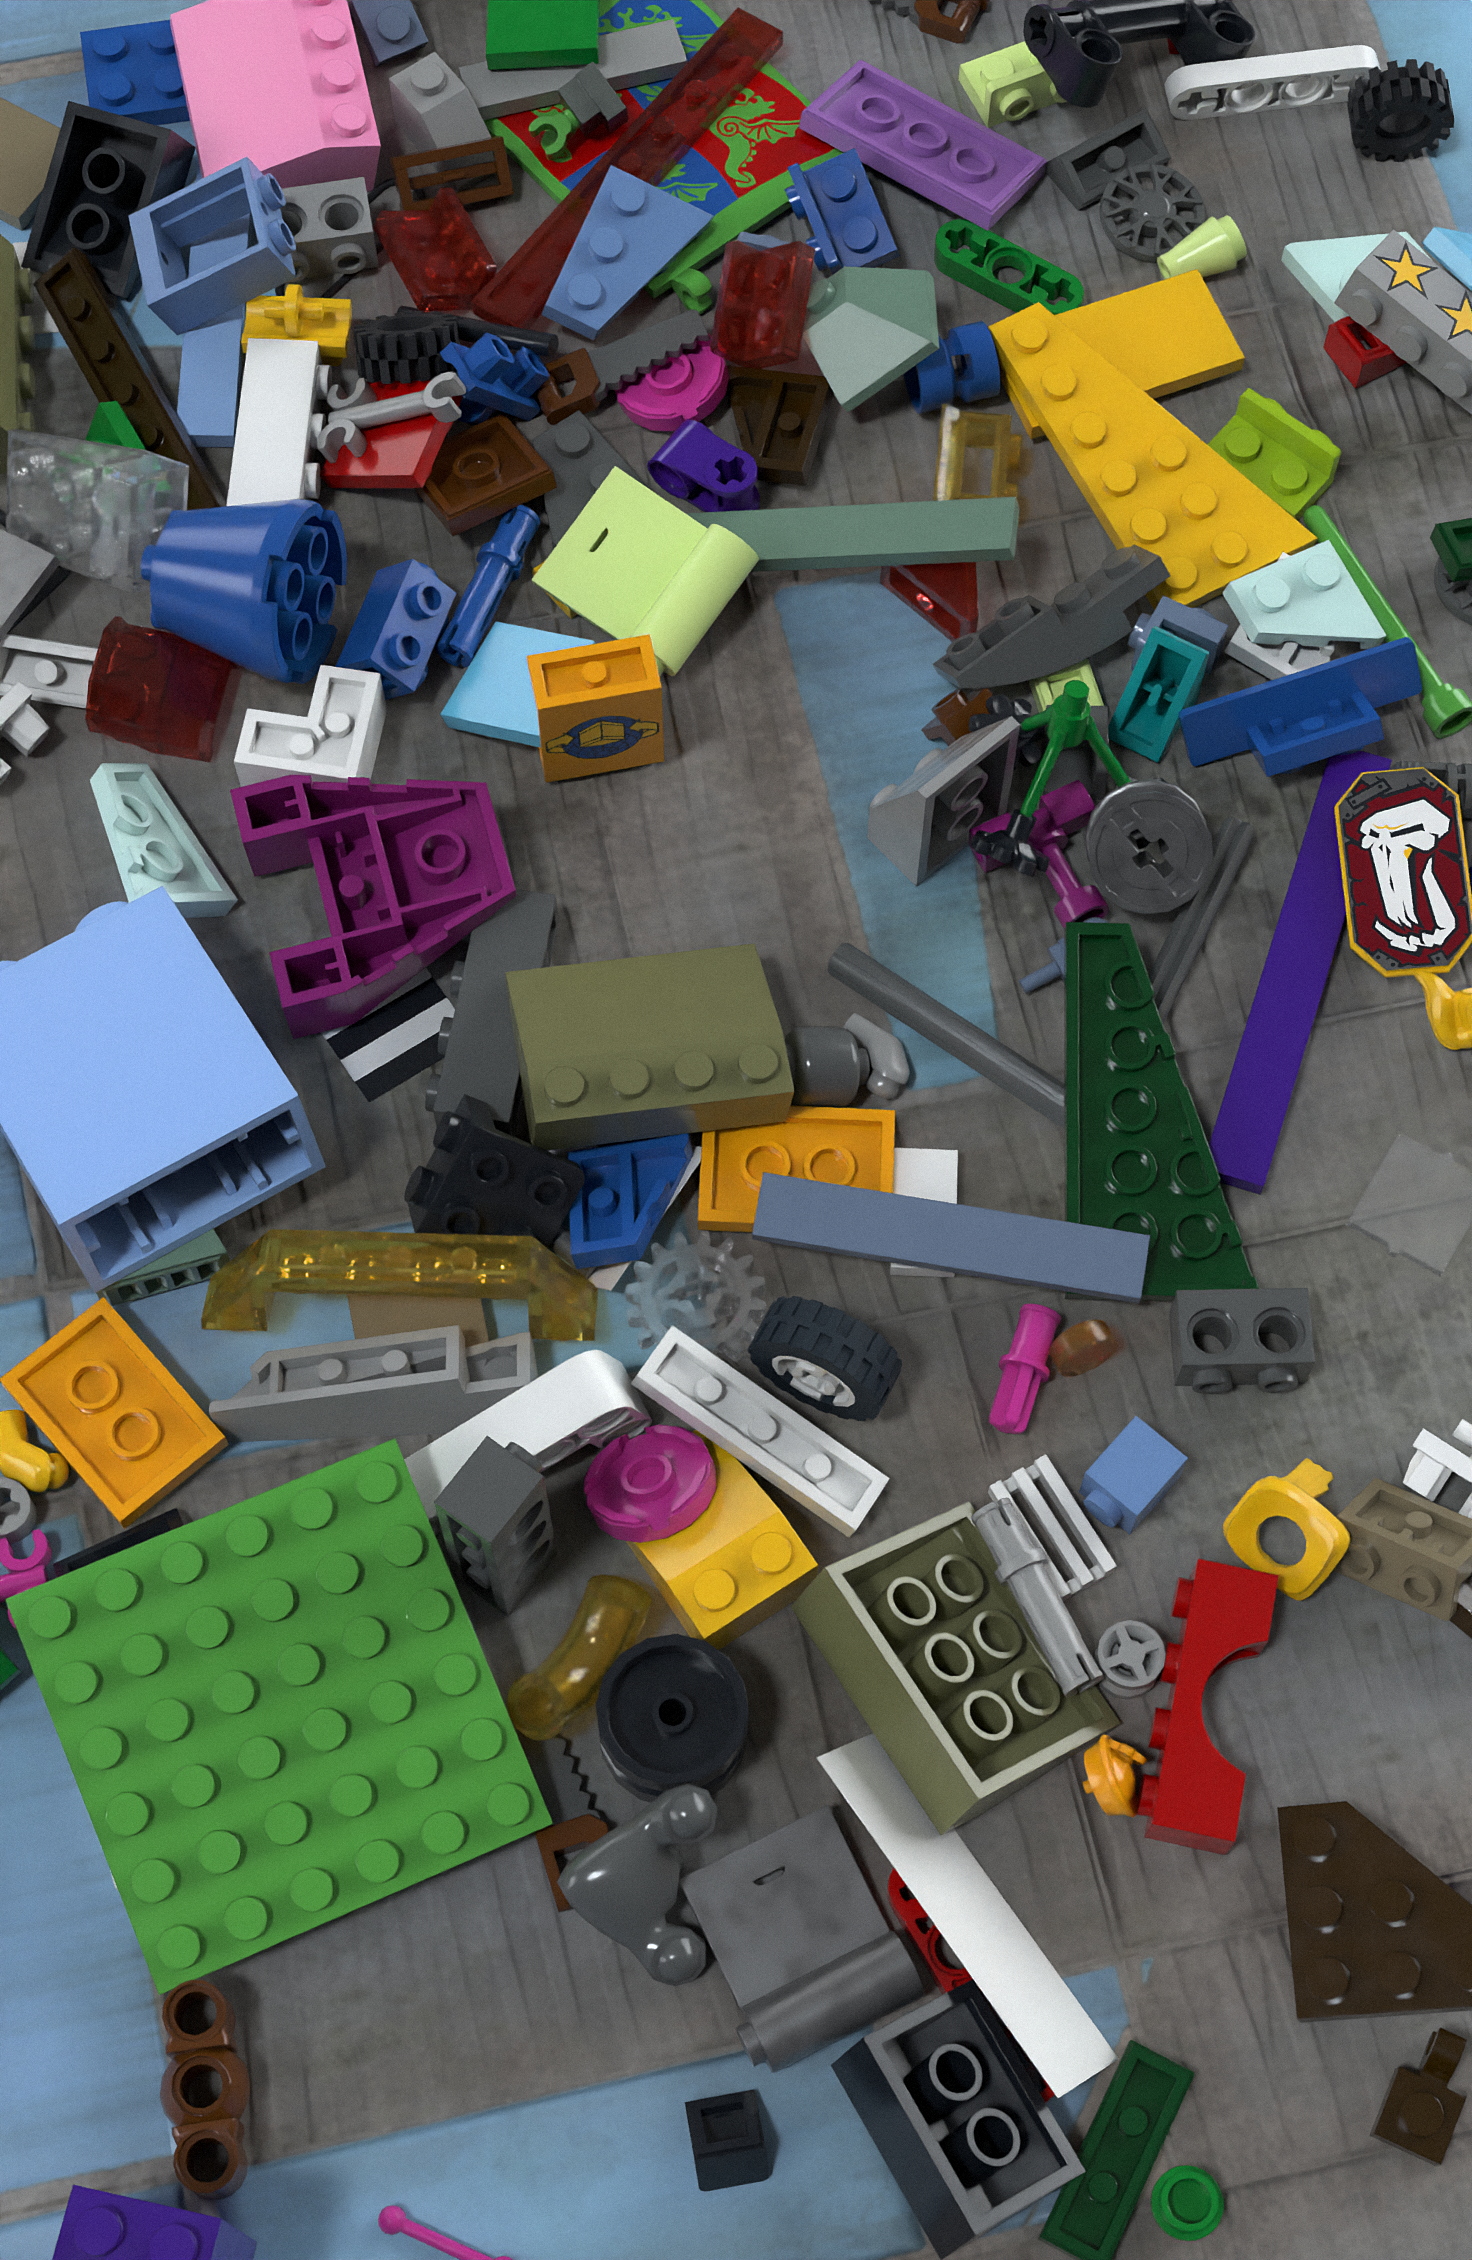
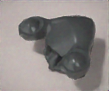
M689 1783L665 1790L640 1813L584 1848L567 1863L557 1880L568 1903L584 1920L605 1936L628 1948L644 1966L653 1980L671 1986H678L695 1980L706 1964L705 1941L689 1928L666 1923L664 1916L676 1901L679 1872L684 1866V1860L679 1854L678 1845L698 1843L711 1833L715 1827L718 1807L710 1793L706 1789Z

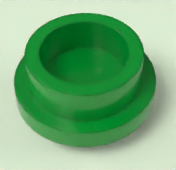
M1177 2166L1166 2171L1156 2181L1150 2198L1151 2212L1159 2228L1168 2236L1180 2241H1196L1206 2237L1217 2227L1223 2214L1224 2203L1219 2185L1210 2174L1194 2166Z

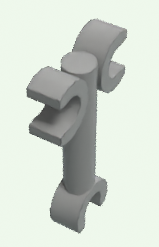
M453 372L441 373L434 377L423 391L377 401L376 392L364 378L358 379L355 392L350 397L339 384L332 385L328 391L327 401L334 411L328 416L329 424L318 436V450L329 463H334L338 458L339 449L344 444L356 458L363 455L366 450L367 440L360 431L362 429L431 413L439 422L448 423L455 421L461 417L462 411L451 397L465 394L467 388L456 373Z

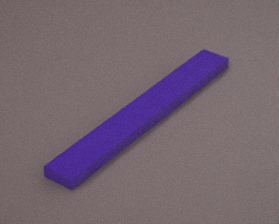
M1361 750L1353 754L1328 757L1209 1142V1148L1221 1178L1220 1183L1259 1195L1262 1193L1346 915L1334 806L1361 773L1389 770L1392 759Z

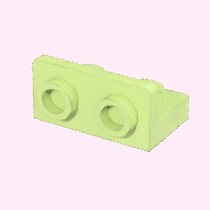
M1025 41L960 64L958 80L987 128L1005 121L1019 120L1032 111L1057 102H1067L1057 93L1054 83L1037 58L1029 51Z

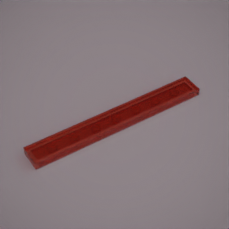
M738 7L471 301L473 314L488 322L529 329L543 312L545 304L610 166L612 165L656 187L783 46V31Z

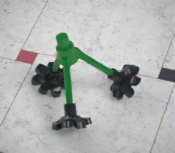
M1079 680L1067 682L1064 686L1063 694L1058 696L1049 708L1033 716L1030 715L1032 705L1027 700L1020 698L1010 702L1005 695H994L986 700V708L989 714H973L969 719L968 726L971 732L1010 716L1020 724L1013 772L1018 765V761L1028 768L1039 760L1041 753L1035 742L1044 736L1043 726L1048 724L1047 736L1050 741L1021 810L1014 809L1006 830H999L993 833L978 830L970 844L981 855H990L994 859L1007 864L1013 860L1015 869L1027 876L1033 877L1036 870L1047 872L1050 858L1037 851L1028 839L1037 821L1033 813L1057 758L1064 747H1075L1083 740H1087L1116 783V788L1127 782L1137 781L1135 778L1127 776L1099 734L1095 721L1090 716L1091 706L1087 701L1089 687L1084 682ZM1154 778V780H1158V781H1162V782L1167 783V782H1166L1164 779H1162V778ZM1138 829L1131 832L1136 839L1138 849L1145 848L1151 843Z

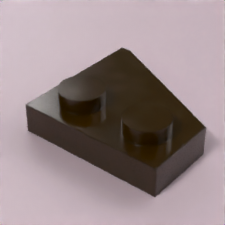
M727 365L729 373L727 390L742 450L754 458L758 471L757 480L806 486L834 396V392L826 377Z

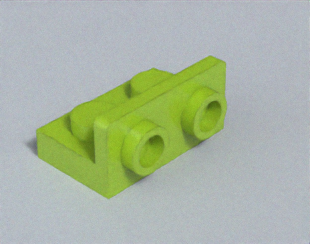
M1247 388L1239 397L1236 414L1207 444L1297 521L1303 516L1305 510L1312 506L1333 483L1341 455V450L1324 433L1310 429L1286 413L1278 402L1270 398H1264L1250 388Z

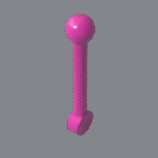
M386 2206L379 2213L378 2226L385 2234L394 2235L401 2232L459 2260H512L506 2256L493 2259L406 2218L405 2212L399 2206Z

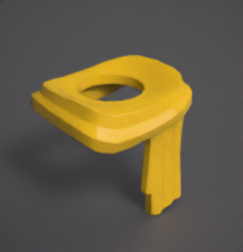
M1308 1458L1304 1459L1285 1477L1267 1476L1256 1481L1234 1507L1223 1524L1224 1536L1235 1554L1255 1571L1279 1575L1277 1589L1297 1601H1302L1315 1593L1346 1554L1350 1545V1534L1345 1525L1316 1500V1498L1326 1494L1329 1490L1328 1484L1334 1479L1332 1472L1324 1470L1320 1465L1314 1464ZM1282 1516L1296 1522L1306 1539V1551L1302 1560L1292 1565H1283L1276 1563L1262 1550L1259 1542V1529L1263 1521L1269 1517Z

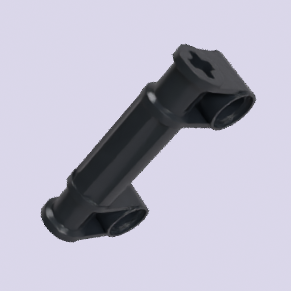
M1073 0L1066 7L1054 9L1049 5L1039 4L1028 10L1023 28L1025 43L1029 51L1040 62L1054 83L1057 93L1070 104L1081 108L1094 107L1101 101L1121 61L1123 50L1120 44L1169 38L1186 64L1192 65L1243 59L1255 40L1253 26L1242 16L1232 0Z

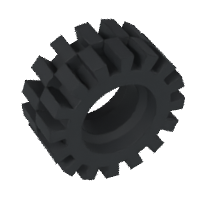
M1407 59L1405 67H1398L1397 60L1387 62L1388 70L1381 72L1378 66L1368 70L1370 79L1368 80L1360 76L1355 81V89L1350 88L1347 101L1353 144L1356 149H1361L1362 155L1368 158L1375 153V160L1385 162L1388 155H1393L1394 162H1403L1404 154L1412 153L1413 159L1423 156L1422 148L1427 147L1430 151H1434L1439 147V139L1447 140L1451 134L1450 128H1454V115L1448 79H1446L1445 73L1441 68L1435 71L1434 64L1427 61L1418 68L1417 59Z
M414 311L413 314L399 312L394 313L395 316L381 315L377 316L376 320L367 319L361 321L362 324H356L354 329H352L359 378L367 379V382L375 383L381 381L382 384H392L394 381H400L401 384L411 383V380L419 379L422 382L431 380V376L436 377L441 373H455L457 371L452 364L445 362L440 354L451 341L460 344L458 322L456 316L453 317V314H441L440 311H432L424 314V311Z

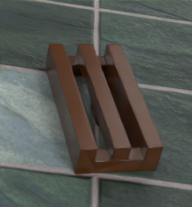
M502 136L390 157L391 167L396 178L394 180L396 191L399 193L400 211L403 216L514 194ZM493 151V161L408 178L407 168ZM497 173L499 182L497 184L413 200L411 190Z

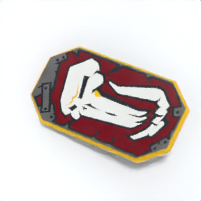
M1424 767L1363 772L1334 806L1350 949L1385 978L1413 976L1422 970L1434 974L1449 973L1472 944V894L1459 795Z

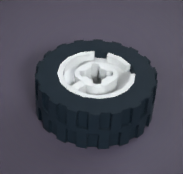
M783 1296L779 1297L777 1301H773L748 1347V1353L751 1354L750 1360L759 1368V1372L765 1378L771 1380L776 1387L789 1393L796 1400L815 1407L816 1410L847 1420L849 1418L856 1419L857 1421H866L868 1418L871 1420L875 1419L901 1372L902 1361L898 1359V1353L894 1347H891L878 1332L875 1333L867 1327V1324L845 1314L846 1312L824 1305L822 1302L813 1299L806 1300L798 1296H792L791 1298Z

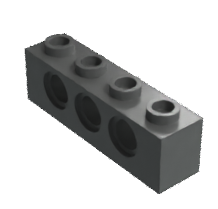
M486 1436L437 1497L434 1504L455 1579L509 1617L556 1557L557 1551L544 1476L540 1474L543 1466L531 1453L520 1445L509 1442L504 1448L489 1436Z

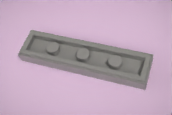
M673 19L599 36V63L595 65L614 91L688 74L687 58ZM487 61L458 68L460 80L468 88L482 119L487 120L560 103L558 89L573 79L575 74L587 65L488 70Z

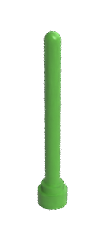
M1318 505L1308 507L1303 514L1305 525L1318 538V544L1326 540L1331 542L1387 635L1384 638L1385 642L1388 643L1409 637L1414 643L1422 684V691L1420 693L1424 697L1421 703L1425 709L1422 717L1435 737L1439 739L1447 738L1464 729L1472 722V701L1463 689H1455L1451 683L1444 684L1326 511Z

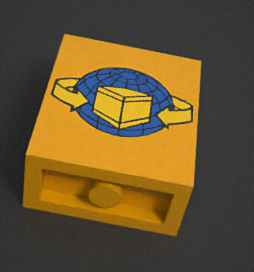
M650 634L527 656L528 671L537 710L540 747H538L545 783L664 762L662 686Z

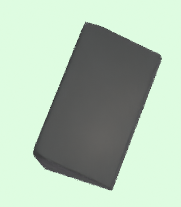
M1147 108L1051 159L1047 162L1045 171L1074 207L1079 210L1101 198L1110 180L1122 170L1140 164L1161 165L1170 160L1171 157Z

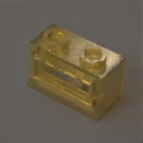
M942 404L933 501L1017 497V484L1006 483L1007 469L1018 470L1022 438L1021 434H1010L1012 415L961 411L947 404ZM965 447L994 450L990 495L961 493Z

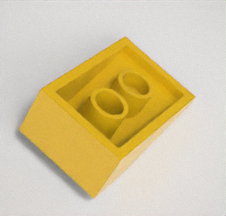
M694 1430L692 1433L702 1439L716 1467L717 1488L707 1509L690 1526L667 1538L642 1543L626 1542L691 1638L704 1640L719 1650L795 1601L817 1577L818 1564L781 1510L742 1464L723 1448L697 1430Z

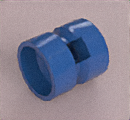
M983 321L951 328L945 339L938 335L939 349L903 374L910 402L918 414L950 407L956 396H959L965 403L995 397L1000 391V371L997 353L991 333ZM952 356H955L958 376H955Z

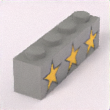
M1393 229L1356 267L1334 303L1355 322L1361 324L1384 344H1387L1397 356L1409 363L1445 395L1451 397L1472 415V292Z

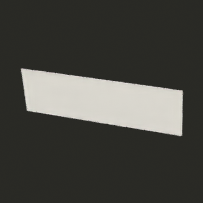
M874 1733L816 1757L1056 2097L1063 2096L1119 2059L957 1832L953 1829L943 1835L939 1834Z

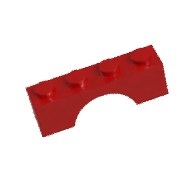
M1198 1558L1189 1579L1178 1577L1173 1596L1171 1617L1182 1619L1178 1643L1167 1641L1164 1667L1160 1672L1159 1682L1171 1684L1167 1709L1155 1707L1148 1739V1748L1159 1750L1155 1776L1143 1774L1137 1801V1815L1148 1817L1144 1838L1226 1855L1235 1843L1246 1773L1227 1761L1210 1740L1203 1722L1202 1696L1205 1684L1219 1670L1238 1661L1258 1658L1269 1638L1279 1575Z

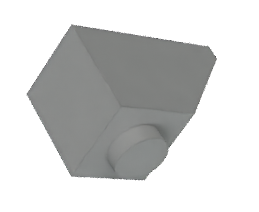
M436 52L431 53L389 78L395 124L419 151L491 137L468 88ZM493 151L430 164L439 172L493 161L494 156ZM493 174L448 182V184L455 192L467 190Z

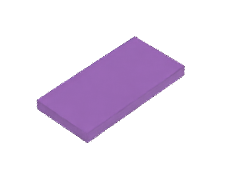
M859 60L805 108L802 111L799 123L800 129L842 152L855 148L862 163L987 231L1043 177L1047 160L863 60Z

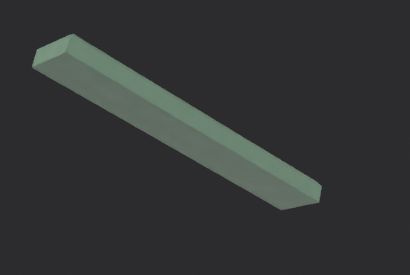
M1016 497L685 514L706 528H709L711 524H717L741 538L758 555L759 561L751 570V572L1014 560L1020 508Z

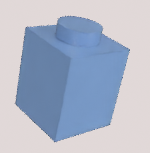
M1135 1416L1085 1472L1079 1493L1085 1497L1083 1501L1085 1507L1097 1520L1111 1528L1117 1524L1130 1535L1178 1481L1188 1458L1139 1417Z

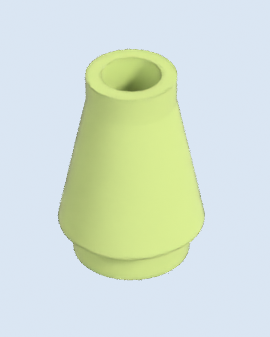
M1226 215L1218 220L1211 216L1171 250L1157 257V263L1164 279L1198 269L1203 278L1236 269L1237 261L1246 257L1247 250L1243 237L1230 216Z

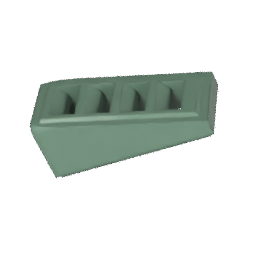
M211 1229L96 1292L99 1300L104 1297L111 1306L223 1276L233 1272L234 1268L225 1247L214 1229Z

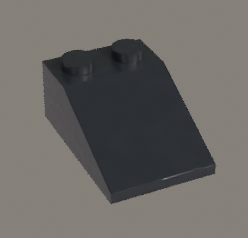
M68 101L21 267L44 274L74 247L86 254L108 294L127 299L140 276L129 215L184 188L196 147L171 129Z

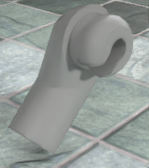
M853 1013L843 1028L848 1029L852 1033L858 1048H864L867 1051L870 1065L874 1068L869 1074L866 1086L874 1094L885 1099H891L896 1096L900 1084L907 1083L910 1074L903 1045L895 1036L857 1013Z

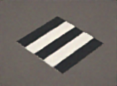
M424 968L355 1024L321 1033L370 1103L444 1059L445 1055L438 1053L440 1026L444 1016L453 1018L455 1009L429 971Z

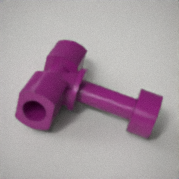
M1075 780L1041 796L1039 809L1033 813L1037 821L1028 839L1037 851L1050 858L1048 870L1045 874L1061 899L1056 904L1054 913L1063 929H1065L1066 922H1084L1091 917L1104 919L1109 912V907L1098 888L1094 885L1082 887L1061 852L1068 842L1066 835L1087 826L1091 813L1095 809L1089 793L1079 780ZM1008 812L969 830V846L985 873L1006 863L996 860L990 855L986 856L977 853L970 845L971 840L978 830L989 833L1006 830L1011 818Z

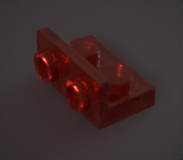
M440 188L429 210L381 211L373 228L418 310L424 312L477 310L497 272V266L453 188Z
M738 240L728 242L725 247L712 329L711 352L747 368L763 369L798 361L816 249L801 241L761 251Z

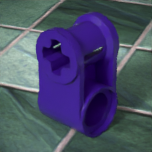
M687 419L683 421L648 461L647 468L650 475L663 490L670 495L684 499L704 512L759 510L760 494L755 486L758 471L754 458L747 452L716 436L710 429L695 420Z

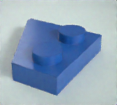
M689 1133L568 1152V1160L579 1164L585 1175L584 1184L569 1209L571 1256L576 1269L641 1259L693 1157V1146Z

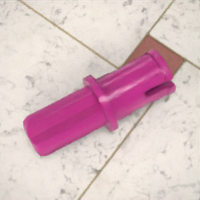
M1024 1304L1019 1312L1020 1318L1009 1353L1001 1356L998 1364L1003 1373L988 1419L989 1423L996 1427L998 1431L1006 1434L1020 1435L1026 1430L1039 1385L1048 1381L1050 1370L1045 1365L1056 1329L1061 1321V1316L1056 1311L1038 1304Z

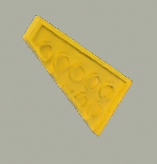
M1039 302L988 327L995 345L997 357L1116 549L1131 547L1135 544L1161 557L1170 577L1145 594L1154 610L1162 596L1168 597L1187 607L1195 608L1221 595L1229 582L1277 562L1283 552L1292 556L1315 545L1318 538Z

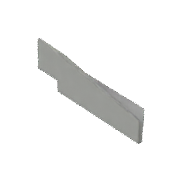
M459 1325L267 1351L250 1366L252 1379L231 1399L218 1400L216 1398L209 1404V1414L216 1427L223 1433L229 1443L448 1433L538 1378L533 1340L530 1332H522L465 1348V1338Z

